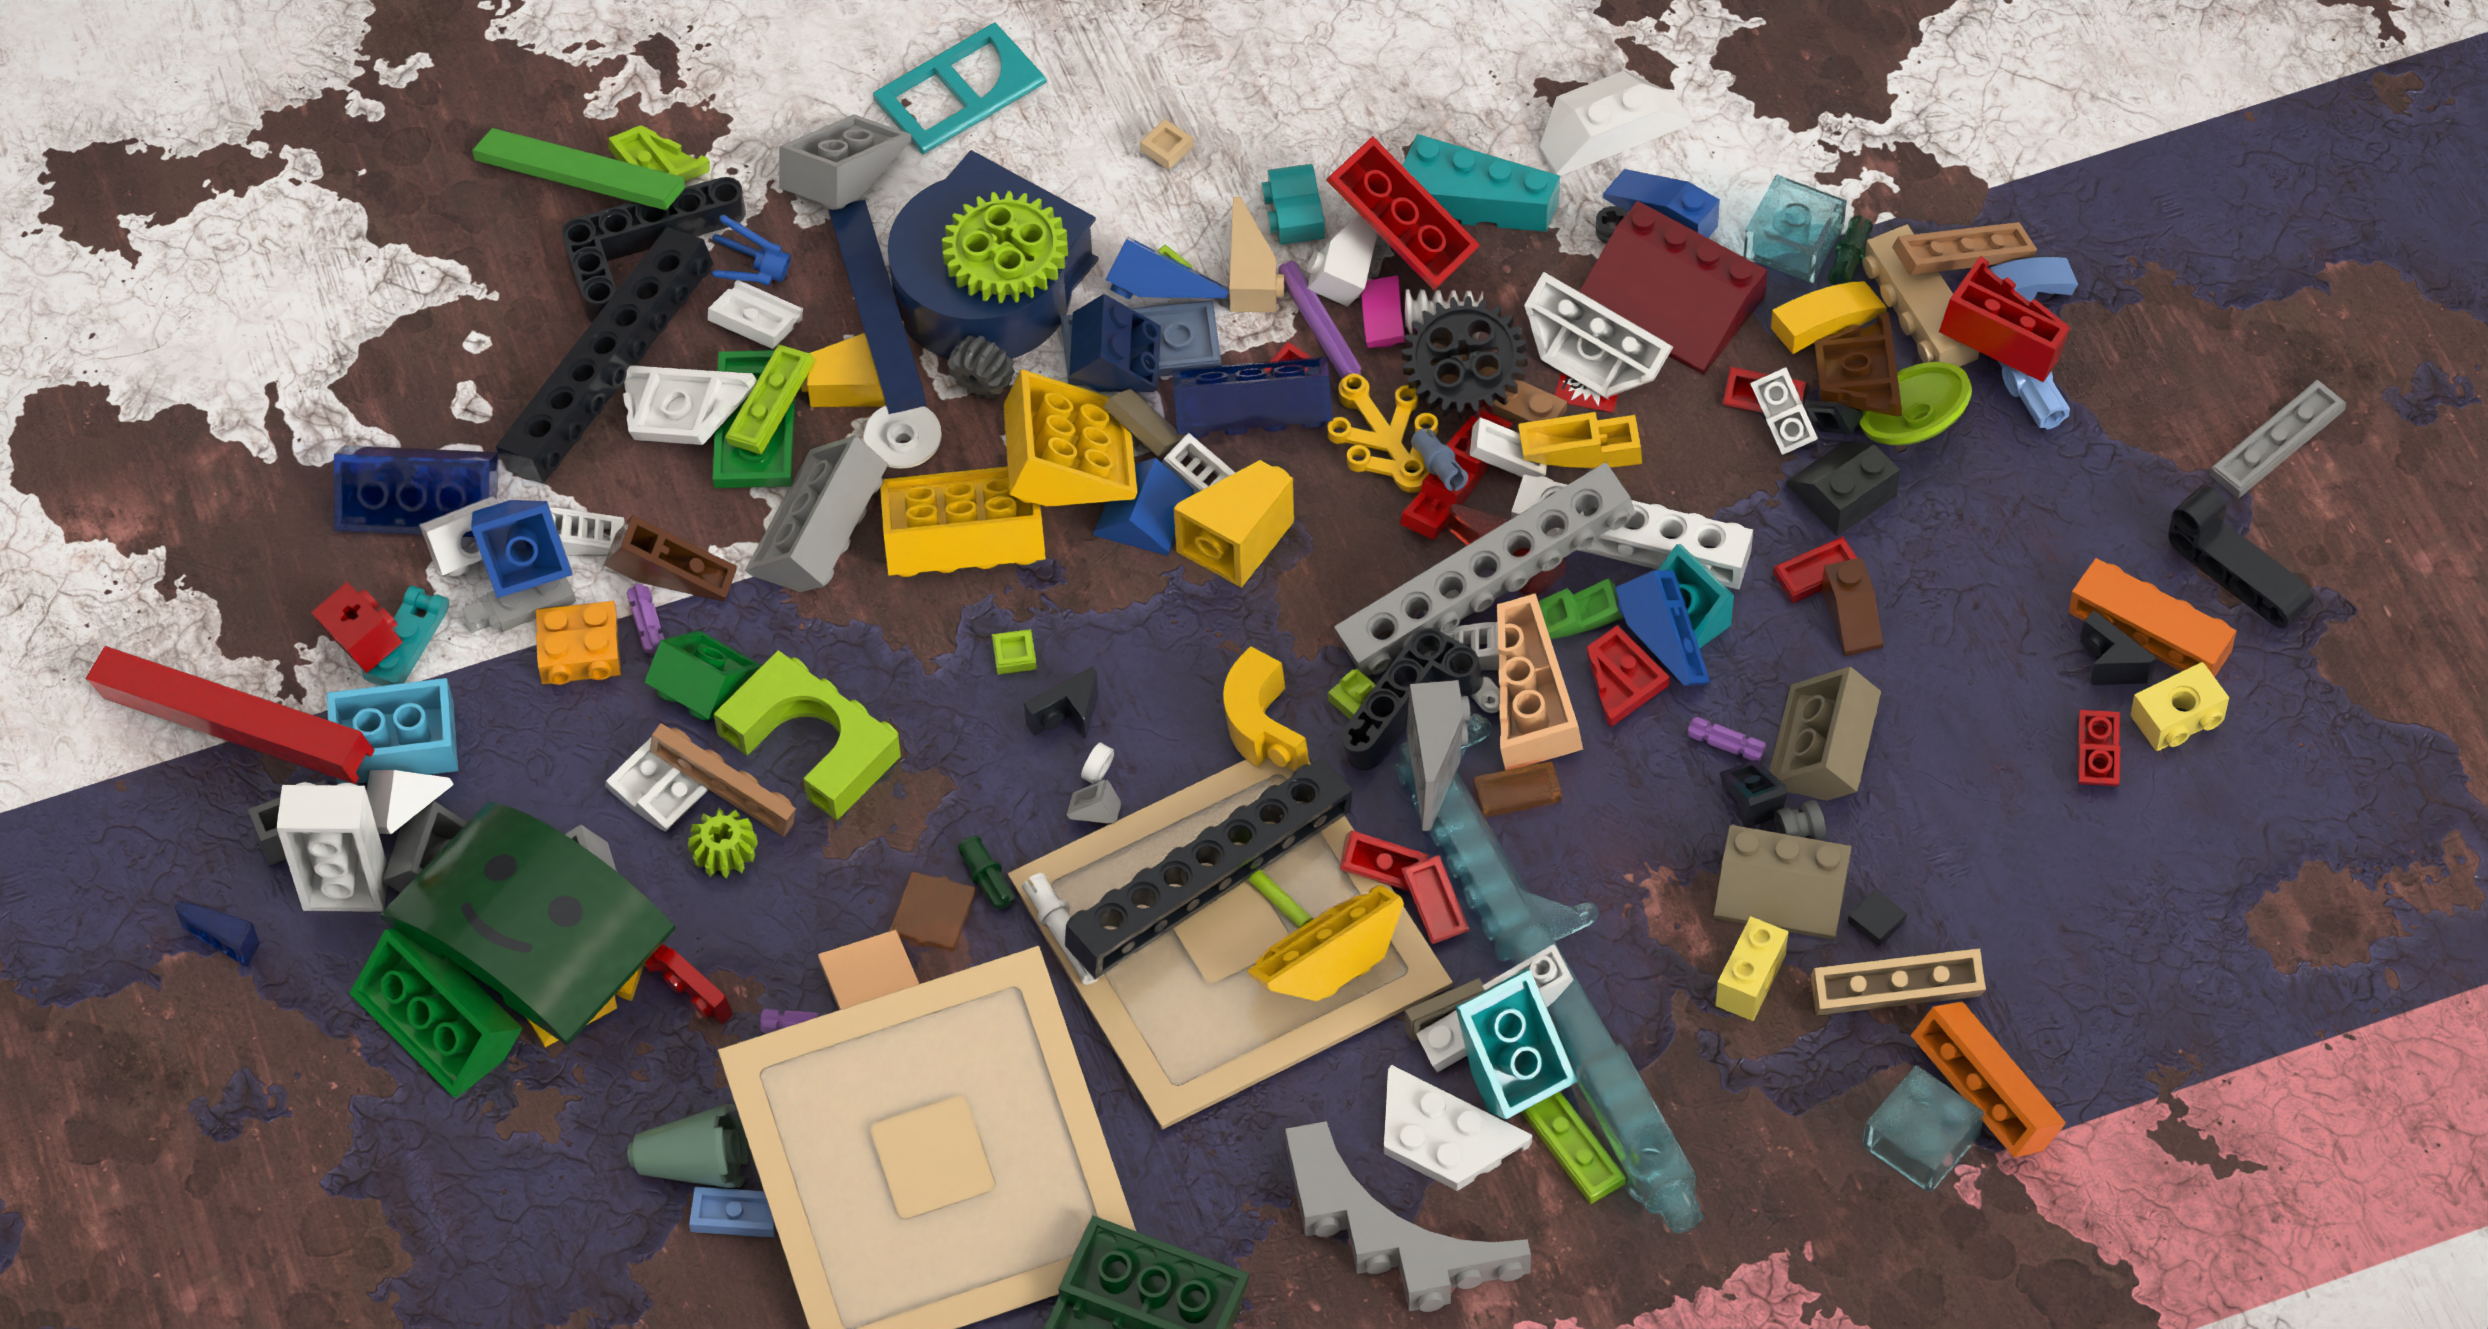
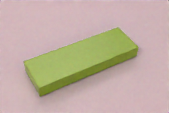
M778 344L725 436L729 445L762 455L815 363L812 354Z
M1560 1091L1521 1111V1114L1590 1205L1625 1185L1626 1177Z

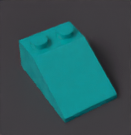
M1525 969L1455 1006L1471 1073L1488 1113L1508 1119L1578 1082L1530 969Z

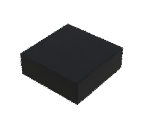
M1875 889L1849 914L1848 923L1876 945L1880 946L1906 921L1907 913Z

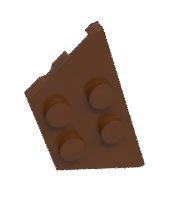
M1889 312L1878 314L1877 323L1860 330V326L1855 324L1843 329L1838 334L1828 335L1814 341L1821 401L1838 402L1851 408L1896 417L1902 416Z

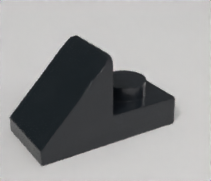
M2093 611L2083 622L2080 642L2090 654L2100 657L2094 663L2090 683L2092 685L2147 684L2152 679L2156 657L2096 611Z
M1092 666L1024 703L1026 725L1034 736L1044 730H1052L1058 727L1064 719L1069 717L1083 738L1087 737L1098 697L1097 672Z
M1757 759L1719 772L1723 788L1738 802L1744 827L1749 828L1774 819V811L1784 808L1787 797L1786 786Z

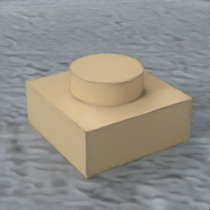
M1166 119L1140 141V151L1168 170L1194 147L1193 137Z

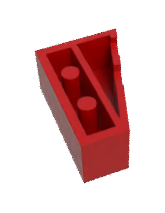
M1980 255L1951 296L1939 333L2044 383L2059 361L2071 327L2036 299L2029 302L2014 290L2016 283L2008 277L2003 280L1988 269L1989 262Z

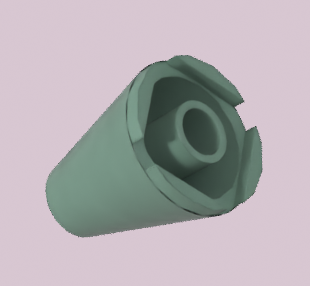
M723 1104L637 1133L633 1142H630L628 1145L627 1155L630 1166L635 1167L638 1174L730 1189L741 1187L745 1182L746 1176H739L740 1165H748L749 1149L740 1118H735L733 1111L737 1110L736 1105Z

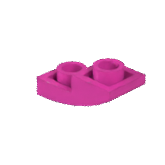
M1399 276L1367 280L1365 289L1361 292L1367 347L1387 348L1397 343L1405 342V319L1402 311Z

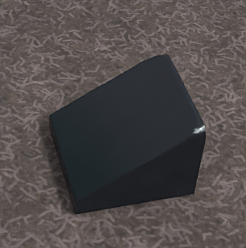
M1807 400L1804 404L1820 432L1852 434L1863 417L1861 411L1838 402Z

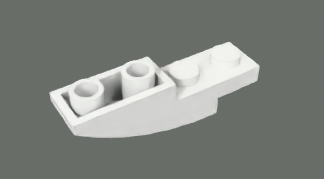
M1553 944L1482 986L1484 990H1487L1525 969H1530L1545 1006L1548 1008L1574 979L1559 950ZM1456 1011L1416 1033L1432 1066L1437 1072L1467 1056Z

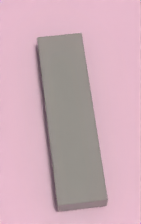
M2316 380L2214 464L2209 475L2239 499L2345 411L2346 402L2319 380Z

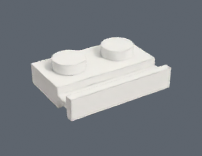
M737 280L732 290L727 289L708 308V321L774 349L793 330V325L796 322L800 323L802 321L803 308Z

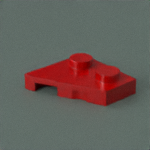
M1618 625L1587 646V658L1606 722L1610 727L1617 724L1670 684V676Z

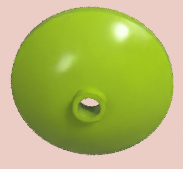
M1927 362L1907 367L1897 372L1902 416L1896 417L1859 409L1863 413L1859 423L1868 438L1886 445L1904 446L1928 440L1945 431L1963 414L1972 395L1971 382L1962 368L1951 363Z

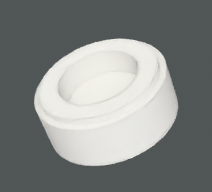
M1101 742L1098 743L1083 767L1081 778L1092 784L1100 782L1111 765L1114 750Z

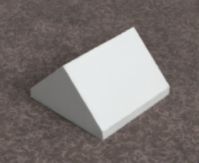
M370 770L367 795L378 833L392 834L454 785L450 778L397 770Z

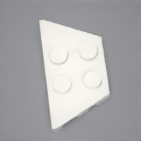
M629 366L624 381L626 393H623L624 404L628 409L626 417L628 431L634 440L703 445L749 396L757 380L751 373Z
M1393 1065L1388 1069L1384 1135L1385 1155L1458 1191L1473 1182L1479 1174L1488 1173L1500 1166L1503 1158L1518 1149H1521L1523 1152L1532 1144L1531 1134Z

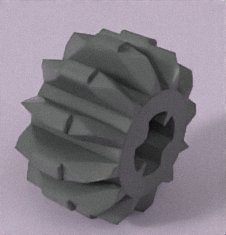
M968 335L959 345L955 346L947 362L949 366L948 373L957 379L956 384L966 388L967 393L973 392L981 399L984 397L995 399L998 394L1007 389L1015 373L1013 369L1014 362L1006 356V350L998 348L995 342H988L983 336L976 338Z

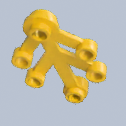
M1355 373L1345 376L1340 381L1338 387L1339 401L1347 408L1358 409L1373 432L1353 428L1347 419L1336 417L1328 423L1329 440L1335 444H1355L1347 452V465L1352 471H1370L1392 476L1395 483L1403 491L1409 493L1421 491L1423 479L1430 472L1425 467L1424 458L1412 446L1409 454L1402 444L1411 413L1417 408L1419 403L1416 399L1417 389H1409L1408 385H1404L1396 390V410L1389 426L1370 398L1368 381ZM1409 396L1413 399L1410 401H1404L1401 398ZM1422 413L1416 417L1415 433L1423 429L1420 427L1421 425L1429 424L1432 426L1429 429L1435 433V436L1437 435L1438 420L1436 416L1430 413ZM1342 428L1345 431L1343 433H1336L1333 430ZM1368 448L1386 451L1393 460L1370 456ZM1356 456H1362L1365 459L1362 461H1355L1352 458ZM1408 470H1415V471H1417V472H1415V473H1409V472H1407V471H1408Z

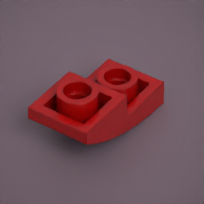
M2079 710L2077 743L2078 784L2119 787L2121 746L2119 745L2120 712Z

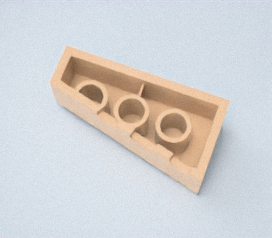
M1536 593L1497 604L1499 710L1501 722L1500 749L1505 771L1508 772L1583 750L1578 723Z

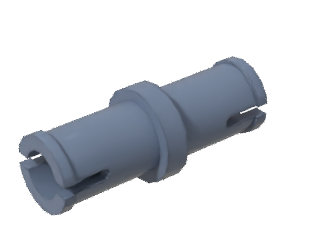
M1424 428L1418 430L1413 435L1411 444L1424 458V465L1427 470L1437 475L1449 491H1452V488L1455 491L1463 488L1468 481V474L1456 462L1452 449L1442 444L1431 429L1427 428V432Z

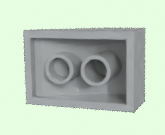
M855 114L779 147V188L794 193L797 198L811 199L822 203L827 209H842L846 204L862 198L911 142V134Z
M1458 680L1410 684L1406 734L1422 831L1431 830L1460 763L1461 745H1468L1466 721L1470 720V705L1468 696H1461Z

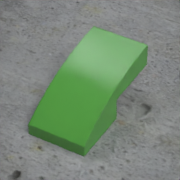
M1609 578L1575 594H1572L1566 588L1538 601L1550 639L1583 633L1624 618L1618 608L1619 598L1615 584Z

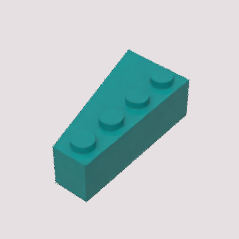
M1420 134L1416 135L1402 165L1454 219L1462 220L1463 225L1476 226L1479 222L1496 223L1498 228L1547 232L1559 205L1560 175Z

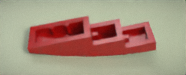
M1479 408V418L1481 417L1512 430V422ZM1472 415L1446 444L1454 452L1456 462L1468 474L1466 485L1458 491H1455L1453 488L1452 491H1449L1437 475L1429 473L1423 479L1421 492L1402 512L1400 525L1435 540L1458 512L1490 466L1489 463L1470 456L1472 428L1479 418H1475Z

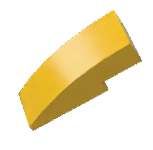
M1865 281L1838 284L1813 291L1773 309L1771 329L1789 351L1795 354L1813 344L1814 341L1828 335L1838 334L1843 329L1858 324L1861 326L1871 321L1878 314L1887 312V307Z
M1596 412L1518 424L1525 461L1577 468H1597L1605 462L1609 467L1642 464L1641 445L1635 415L1597 420Z

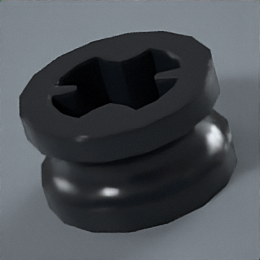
M1609 206L1600 210L1596 216L1595 233L1597 238L1607 244L1615 230L1611 229L1607 223L1615 222L1617 227L1627 212L1617 206Z

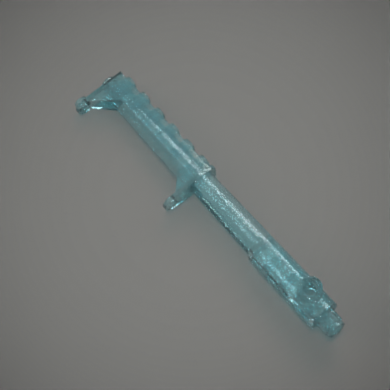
M1481 714L1470 715V720L1466 721L1468 745H1461L1460 763L1467 747L1483 741L1493 731L1490 720ZM1408 742L1399 745L1398 762L1394 764L1395 772L1400 783L1403 786H1409L1412 792L1414 808L1420 816ZM1456 770L1431 830H1429L1434 844L1437 847H1443L1447 854L1446 861L1450 873L1454 878L1459 877L1464 885V895L1469 907L1472 910L1477 909L1480 913L1482 928L1489 941L1495 940L1496 942L1495 954L1499 961L1511 959L1513 965L1517 966L1549 946L1556 945L1574 980L1547 1007V1010L1576 1076L1577 1084L1627 1174V1190L1635 1200L1643 1203L1648 1212L1660 1214L1668 1229H1672L1674 1233H1683L1693 1229L1703 1219V1214L1699 1209L1700 1203L1695 1196L1697 1176L1623 1045H1615L1555 941L1591 925L1598 918L1599 910L1592 902L1568 907L1529 893Z

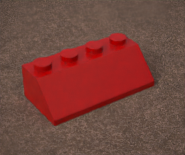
M1374 136L1326 179L1433 290L1438 288L1480 246Z

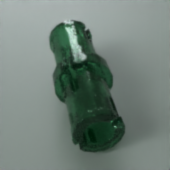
M1853 216L1849 220L1844 239L1839 240L1836 246L1835 254L1837 257L1828 273V280L1831 284L1836 285L1840 274L1843 275L1840 284L1852 282L1857 265L1862 263V259L1865 257L1866 249L1864 246L1873 229V224L1868 218H1865L1861 229H1858V225L1862 216Z

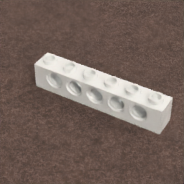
M1524 474L1511 511V519L1564 488L1567 484L1554 482L1547 477H1534ZM1632 500L1635 515L1630 517L1627 524L1617 530L1610 529L1597 537L1590 547L1581 550L1658 570L1676 544H1681L1724 586L1740 589L1751 554L1753 529L1744 528L1737 523H1724L1707 519L1696 513L1687 514L1670 510L1659 504L1649 505ZM1593 507L1586 508L1580 514L1590 516L1598 509ZM1553 528L1546 535L1557 536L1564 529ZM1665 537H1675V539H1668ZM1704 546H1712L1714 548H1705Z

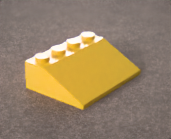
M1020 370L1003 405L1010 496H1014L1025 503H1036L1046 507L1135 499L1137 483L1132 433L1105 410L1104 405L1109 398L1108 396L1030 371Z
M1008 466L883 479L880 490L888 576L911 577L920 572L938 571L950 573L959 568L977 567L989 569L998 564L1017 563L1019 565H1029L1037 560H1046L1040 505L1025 503L1014 496H1010Z

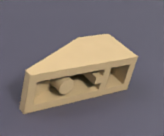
M1233 197L1229 284L1230 312H1276L1277 297H1284V274H1277V259L1242 198Z

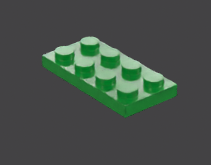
M775 350L718 352L717 371L751 373L758 381ZM795 397L762 455L729 445L725 438L747 400L746 398L715 431L713 459L714 488L791 487L793 476Z

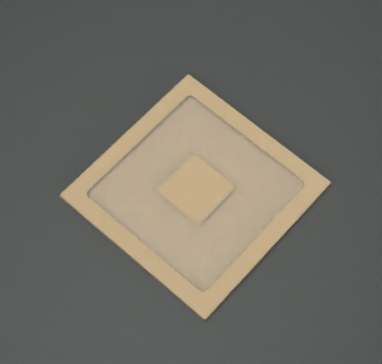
M1269 757L1259 767L1253 765L1247 759L1007 873L1010 882L1161 1130L1453 987V982L1403 906L1385 958L1373 965L1366 974L1355 977L1339 987L1334 995L1317 1002L1270 991L1250 978L1247 970L1255 965L1257 959L1266 949L1293 933L1299 927L1248 880L1106 972L1096 982L1088 985L1082 983L1080 976L1050 929L1042 925L1038 920L1039 912L1027 893L1022 889L1023 883L1029 881L1030 885L1033 886L1034 884L1029 878L1035 874L1044 873L1058 898L1067 902L1070 907L1069 915L1071 917L1080 910L1090 909L1099 903L1101 898L1110 890L1115 888L1119 890L1130 883L1142 869L1147 867L1153 868L1162 862L1173 849L1177 847L1183 848L1196 840L1197 836L1209 826L1216 827L1228 819L1229 815L1239 806H1248L1259 799L1268 787L1272 785L1279 786L1291 778L1295 771L1286 766L1280 767L1276 765ZM1298 801V803H1301V804H1306V803H1307V802H1304V801ZM1345 816L1261 870L1313 919L1331 907L1352 897L1369 894L1370 889L1380 884L1394 892L1389 885L1339 870L1346 834L1351 830L1354 831ZM1265 822L1267 824H1276L1274 822ZM1240 842L1234 843V844H1236V845H1245V844L1240 843ZM1203 863V864H1202V865H1204V866H1213V865L1210 864V863ZM1170 884V886H1172V887H1180V886H1181V885H1178V884ZM1146 905L1137 906L1139 908H1149V906ZM1106 926V927H1104V928H1106V929H1111V930H1112V929H1117L1116 927H1113V926Z
M1039 946L718 1049V1054L809 1329H958L1059 1295L1058 1288L1092 1215L1136 1231Z

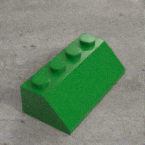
M395 928L385 929L349 992L453 1097L462 1095L503 1062L523 1029L458 964L447 957L442 961Z

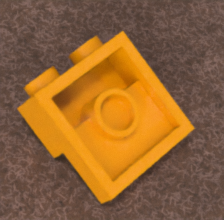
M615 601L536 609L537 659L542 684L562 685L570 681L585 679L604 680L611 676L621 675Z

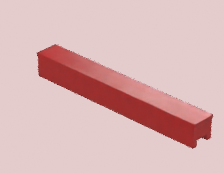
M104 646L85 678L103 699L356 784L359 779L356 771L365 755L371 757L375 751L361 731L108 646Z

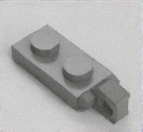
M565 577L497 598L495 592L491 591L487 595L481 596L478 599L479 601L463 608L462 611L464 620L471 633L489 626L492 629L501 628L502 631H506L536 619V609L569 606L576 602V598Z

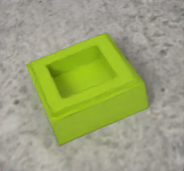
M1031 629L992 634L997 675L1037 670Z

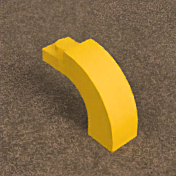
M1250 646L1234 663L1224 685V707L1231 740L1240 754L1257 767L1269 757L1276 765L1280 767L1286 766L1296 771L1302 765H1309L1306 738L1275 722L1265 714L1270 704L1286 689L1282 662Z

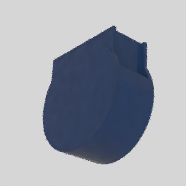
M970 150L946 179L930 185L915 195L902 208L892 225L888 239V259L892 289L901 319L904 322V329L923 348L946 359H950V354L955 346L959 345L968 335L976 338L983 336L988 342H995L998 348L1006 350V356L1011 359L1032 351L1049 339L1061 325L1060 316H1065L1068 312L1072 291L1099 261V257L1092 254L1090 229L1096 221V217ZM1008 191L1012 192L1013 200H1019L1021 195L1026 193L1029 204L1040 198L1042 210L1053 207L1054 218L1061 217L1062 227L1067 231L1068 256H1065V268L1058 269V280L1047 278L1048 289L1046 291L1037 286L1033 287V298L1029 297L1025 292L1019 293V302H1015L1011 294L1005 296L1003 303L998 302L997 294H992L987 301H983L981 290L970 296L968 284L959 288L956 283V276L949 277L948 267L944 265L942 238L946 237V225H953L952 215L955 213L964 216V204H968L973 208L977 207L976 197L978 196L986 203L990 202L992 192L998 195L999 200L1005 199Z

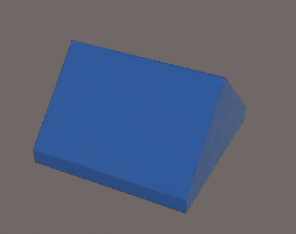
M1152 458L1135 464L1137 483L1135 499L1108 501L1105 503L1095 527L1094 536L1168 556L1176 538L1174 507L1179 502L1192 496L1194 490L1158 459Z

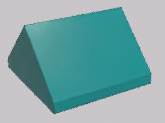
M1676 544L1658 570H1674L1700 649L1731 626L1734 595L1683 545Z

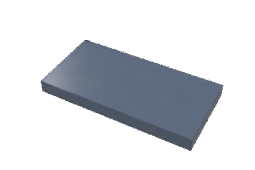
M1213 300L1132 308V310L1161 326L1158 377L1222 370ZM1073 315L1060 316L1068 384L1074 386L1084 385L1069 376Z

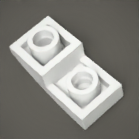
M1786 367L1750 383L1782 455L1818 439Z

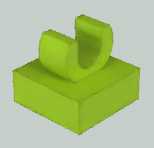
M1358 669L1351 670L1340 679L1339 684L1328 692V701L1346 717L1351 719L1376 685Z

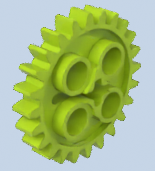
M1008 191L1005 199L999 200L998 195L992 192L990 202L986 203L978 196L976 197L977 207L973 208L968 204H964V216L955 213L952 215L953 225H946V237L942 238L944 265L948 267L949 277L956 276V283L959 288L968 284L970 296L981 290L983 301H987L992 294H997L998 302L1003 303L1005 296L1011 294L1013 300L1019 302V293L1025 292L1029 297L1033 298V287L1037 286L1046 291L1048 289L1047 278L1057 281L1058 269L1065 268V256H1068L1067 231L1062 227V218H1054L1053 207L1042 210L1040 198L1029 204L1026 193L1021 195L1019 200H1013L1012 192Z

